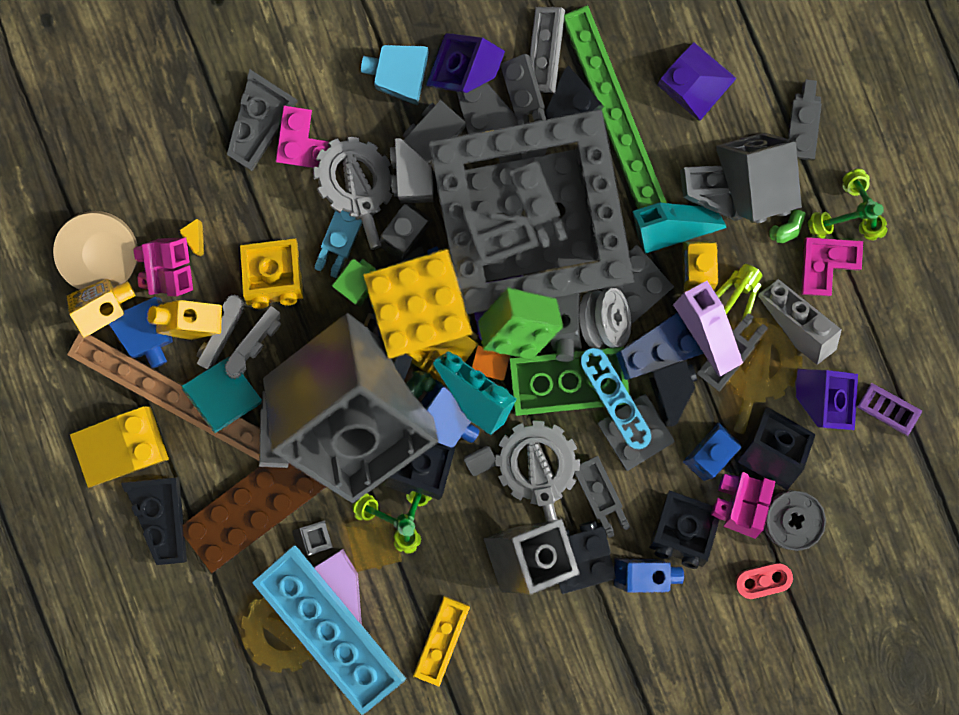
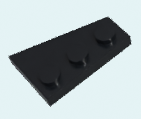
M179 477L121 483L132 503L131 508L134 515L138 517L144 531L143 536L156 565L187 562Z

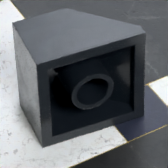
M686 361L647 373L665 426L677 425L695 389L693 382L697 381L696 373L693 366H688Z
M766 406L744 444L738 463L766 479L776 481L775 484L788 490L804 471L816 434Z

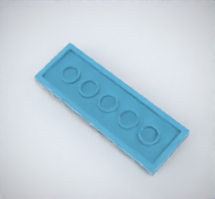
M296 546L288 550L252 582L361 715H364L406 679Z

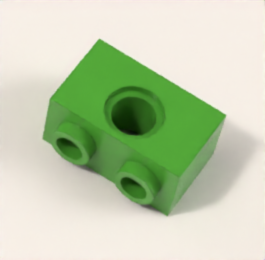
M352 259L332 287L360 307L369 296L364 275L377 270L363 259L359 263Z

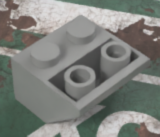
M395 139L396 147H390L391 164L393 169H397V175L392 176V192L394 197H398L401 204L434 202L431 165L402 139Z

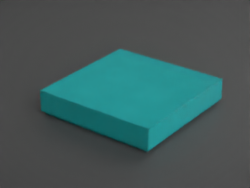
M230 356L182 386L183 392L214 434L262 403V399L242 373L236 379L226 374L225 364L227 363L226 361H229Z

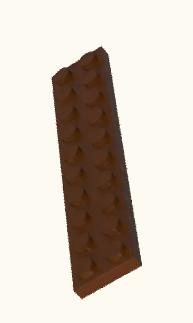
M410 366L404 383L420 403L429 390ZM289 463L288 468L258 467L183 524V535L209 571L213 573L324 490L326 486Z

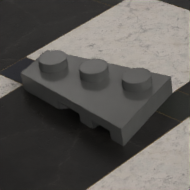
M250 69L227 155L250 171H253L280 130L283 106L295 107L298 101Z

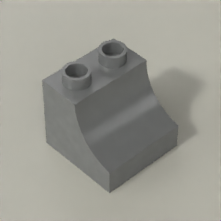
M348 313L263 378L272 452L351 503L357 501L439 442L434 417L419 403L405 385L392 359L388 358L384 341Z

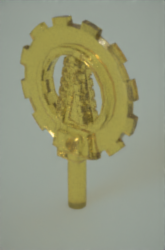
M755 318V323H751L740 334L749 341L759 326L764 324L768 328L759 339L760 341L745 370L743 371L740 366L726 383V385L730 383L735 388L733 393L739 396L740 399H743L734 427V432L745 434L753 403L766 402V397L773 396L774 400L784 396L785 392L783 390L789 385L794 387L798 367L802 368L803 357L798 356L796 347L777 322L775 325L769 324L766 318ZM771 344H773L779 352L780 367L777 373L768 379Z
M255 598L250 603L248 608L251 611L248 617L243 616L241 628L245 629L246 635L245 638H242L245 650L250 648L254 654L251 659L259 666L264 663L271 666L270 671L282 673V669L290 668L291 672L303 668L302 663L307 659L310 662L315 659L282 619L269 616L275 610L265 598L261 600ZM263 627L288 645L291 650L281 651L270 646L264 637Z

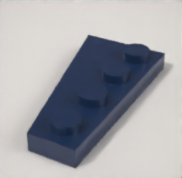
M675 312L674 315L656 325L655 328L643 334L616 354L624 378L628 380L704 353L679 313Z

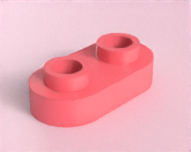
M771 563L743 570L736 577L735 587L743 597L755 599L787 590L792 584L793 575L786 565ZM775 572L781 573V579L778 582L772 580V575ZM751 578L754 581V585L748 589L744 583L747 579Z

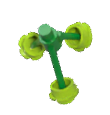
M855 169L847 172L843 177V189L851 195H860L863 199V202L858 205L857 211L831 218L827 212H814L808 222L809 230L813 235L824 239L825 235L833 232V224L859 217L863 219L859 224V231L861 234H864L867 240L874 241L886 235L887 221L881 216L884 208L881 204L874 202L866 193L869 188V175L865 174V170Z
M412 491L410 495L407 494V500L411 503L410 510L407 514H401L397 518L379 511L377 500L368 493L353 503L354 517L357 520L364 519L368 521L377 516L397 528L393 537L395 539L394 546L399 552L413 553L416 551L417 546L421 544V536L416 532L413 520L417 507L426 505L432 499L431 497Z

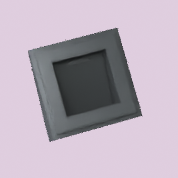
M485 446L464 457V461L473 476L496 466V459L489 446Z
M325 520L292 531L296 546L304 556L333 548Z

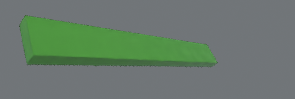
M588 5L564 14L565 28L590 91L604 106L601 110L605 128L637 209L657 203H667Z

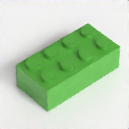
M624 347L599 349L607 356L629 394L628 380L624 378L616 354ZM585 351L574 352L573 360L569 362L557 360L556 354L535 356L533 359L511 358L509 361L513 396L517 398L514 404L515 416L605 407L581 367V356ZM592 353L588 355L589 361L586 362L588 368L593 366L596 369L597 374L592 375L595 381L601 375L610 372L607 367L603 371L599 367L598 362L601 361L599 355L595 357ZM611 378L603 379L600 383L601 391L606 395L613 394L616 390V382Z

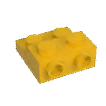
M296 238L240 245L243 296L247 306L252 305L255 309H264L272 302H280L282 305H293L297 302V299H303L302 276Z

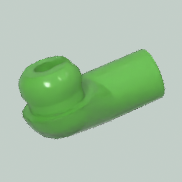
M797 209L792 210L787 224L780 227L774 225L770 228V239L777 243H785L796 238L806 213Z

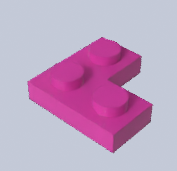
M283 106L275 162L310 168L318 167L317 155L321 149L327 151L330 147L328 146L329 141L308 138L312 110Z
M805 238L801 295L832 296L833 269L862 270L863 241Z

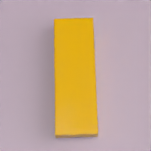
M446 596L443 597L413 677L440 686L470 609L469 605Z

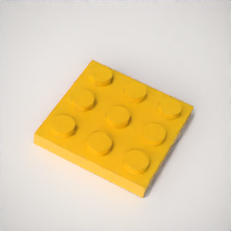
M448 250L364 275L388 358L473 334Z

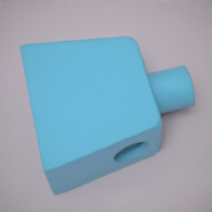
M384 45L381 48L379 59L363 56L361 73L376 75L374 85L377 90L418 105L429 54L428 47Z

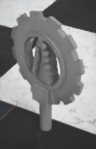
M347 137V141L342 142L339 139H335L328 143L330 148L327 151L321 149L316 157L319 164L318 167L313 168V178L318 179L320 187L317 188V191L322 199L326 197L332 203L330 207L339 213L342 210L350 212V217H355L356 220L361 219L370 249L380 248L381 243L372 216L381 210L379 206L382 202L387 205L393 195L389 192L390 186L392 187V176H394L390 175L388 168L391 164L386 155L382 157L376 151L378 147L370 142H367V144L361 143L359 138ZM357 160L363 162L370 169L373 175L372 188L368 184V180L365 179L362 169L359 168L360 165L356 162ZM340 161H343L346 192L339 186L335 175L337 164Z
M534 420L533 425L524 426L521 423L513 427L514 433L510 437L505 435L499 444L503 448L501 454H496V466H500L502 473L498 477L503 486L508 485L513 490L511 495L515 498L522 500V497L531 499L530 504L543 506L546 521L556 520L557 516L553 503L563 497L561 492L566 488L571 490L576 482V479L573 478L574 472L580 470V459H575L574 450L577 447L573 439L567 440L562 434L564 430L555 424L551 428L544 425L545 421ZM540 443L548 445L557 456L558 468L555 475L551 471ZM526 445L528 450L529 480L521 474L517 460L520 450Z

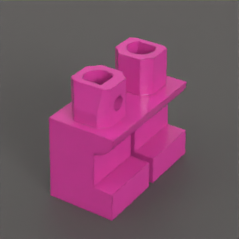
M186 237L156 239L133 249L135 260L137 262H144L145 271L140 272L137 277L138 286L148 289L149 295L166 293L167 296L177 297L193 290L190 265H184L190 263Z
M744 472L739 477L724 474L718 491L732 495L731 500L728 502L717 498L711 515L725 521L723 527L756 539L763 531L776 481L766 478L761 481L749 477Z

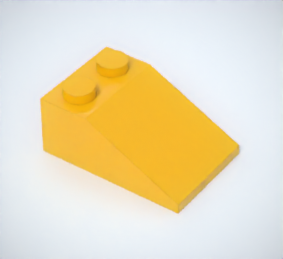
M141 407L70 434L88 488L169 460L151 407Z

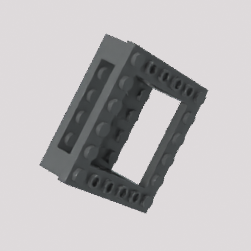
M602 110L429 142L452 264L467 314L488 310L507 288L553 298L634 282ZM575 142L578 144L575 150L464 170L463 164ZM537 161L554 203H560L565 208V214L560 218L567 238L560 240L555 233L552 220L541 223L548 235L549 246H542L535 227H532L538 246L483 266L463 212L470 210L474 212L504 213L509 216H521L524 207L510 172ZM597 260L600 261V262L591 263V264H586V265H581V266H575V267H570V268H565V269H560V270H554V271H549V272H544V273H539V274H533V275H528V276H523V277H518V278H512V279H507V280H502V281H496V282L486 283L487 281H492V280H497V279H502V278H508V277H513V276H518V275H523V274H529V273H534V272H539V271H544V270H550V269H555V268H560V267H565V266H571V265H576V264H581V263H587V262H592V261H597Z

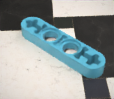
M597 348L586 350L581 356V367L623 439L634 449L645 448L651 440L650 429L607 356L602 350ZM590 353L594 357L598 355L601 357L598 365L602 371L606 367L610 371L601 375L596 381L592 377V375L597 374L596 369L593 366L588 368L586 362L589 361L588 355ZM611 378L616 382V390L613 394L606 395L601 391L600 383L603 379ZM619 403H626L630 406L631 414L627 419L621 420L615 415V408ZM635 417L639 420L638 423H634L635 428L638 431L643 430L645 432V435L642 437L644 442L641 444L630 440V437L633 436L630 427H627L625 431L622 428L623 424L630 423Z

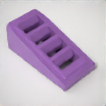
M873 383L870 384L857 408L906 436H909L922 413V410ZM878 393L881 396L874 408L868 407L874 395ZM888 399L891 402L882 415L879 413V410L884 401ZM897 404L901 408L894 420H891L889 416ZM907 410L911 414L904 426H902L899 422Z

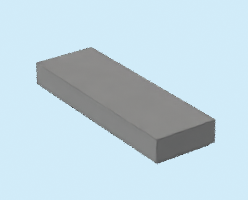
M562 7L535 8L530 60L541 93H555L565 14V10Z

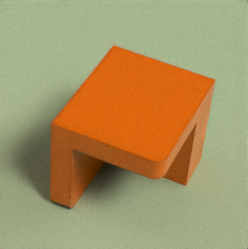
M478 345L472 368L482 372L486 377L502 381L505 379L510 355L483 350V346Z

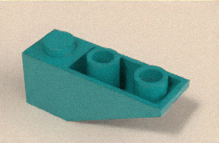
M657 203L633 211L637 237L645 254L726 228V224L720 214L703 206Z
M448 351L434 360V367L467 419L490 435L504 425L517 398L509 394L505 388L496 385L486 378L482 372L466 364L458 355Z

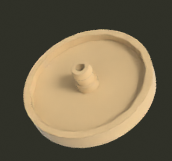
M88 211L72 217L63 225L56 236L53 255L59 273L73 287L81 290L104 279H109L114 288L126 282L133 273L137 263L133 249L138 246L133 232L121 219L102 211Z

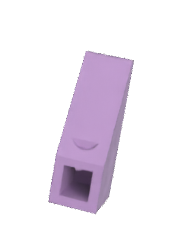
M708 281L685 292L673 306L717 375L720 377L741 365L743 362L724 307Z
M342 549L314 568L362 625L358 572Z

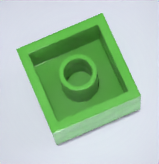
M507 288L478 321L483 350L518 356L524 359H533L563 328L557 299Z

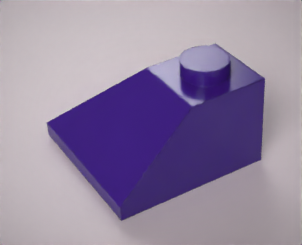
M446 33L427 86L468 93L496 77L505 51L482 37Z
M693 43L663 75L657 86L698 121H701L736 80V77L696 43Z
M798 369L795 381L796 398L817 427L855 430L858 374L830 370Z

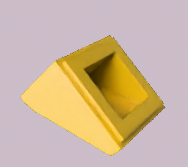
M196 219L182 228L180 234L183 238H187V244L192 252L202 256L204 254L203 225L200 220Z

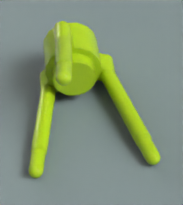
M743 264L739 271L735 270L732 276L715 292L719 298L734 283L736 290L724 307L726 314L741 292L748 294L749 291L751 293L742 320L748 313H751L756 295L762 287L759 284L762 273L749 264Z

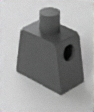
M411 203L404 204L380 237L381 248L401 262L407 257L433 219Z
M579 293L553 297L557 299L563 328L550 341L553 351H556V359L562 362L572 361L574 351L582 349V331L579 319L581 299Z

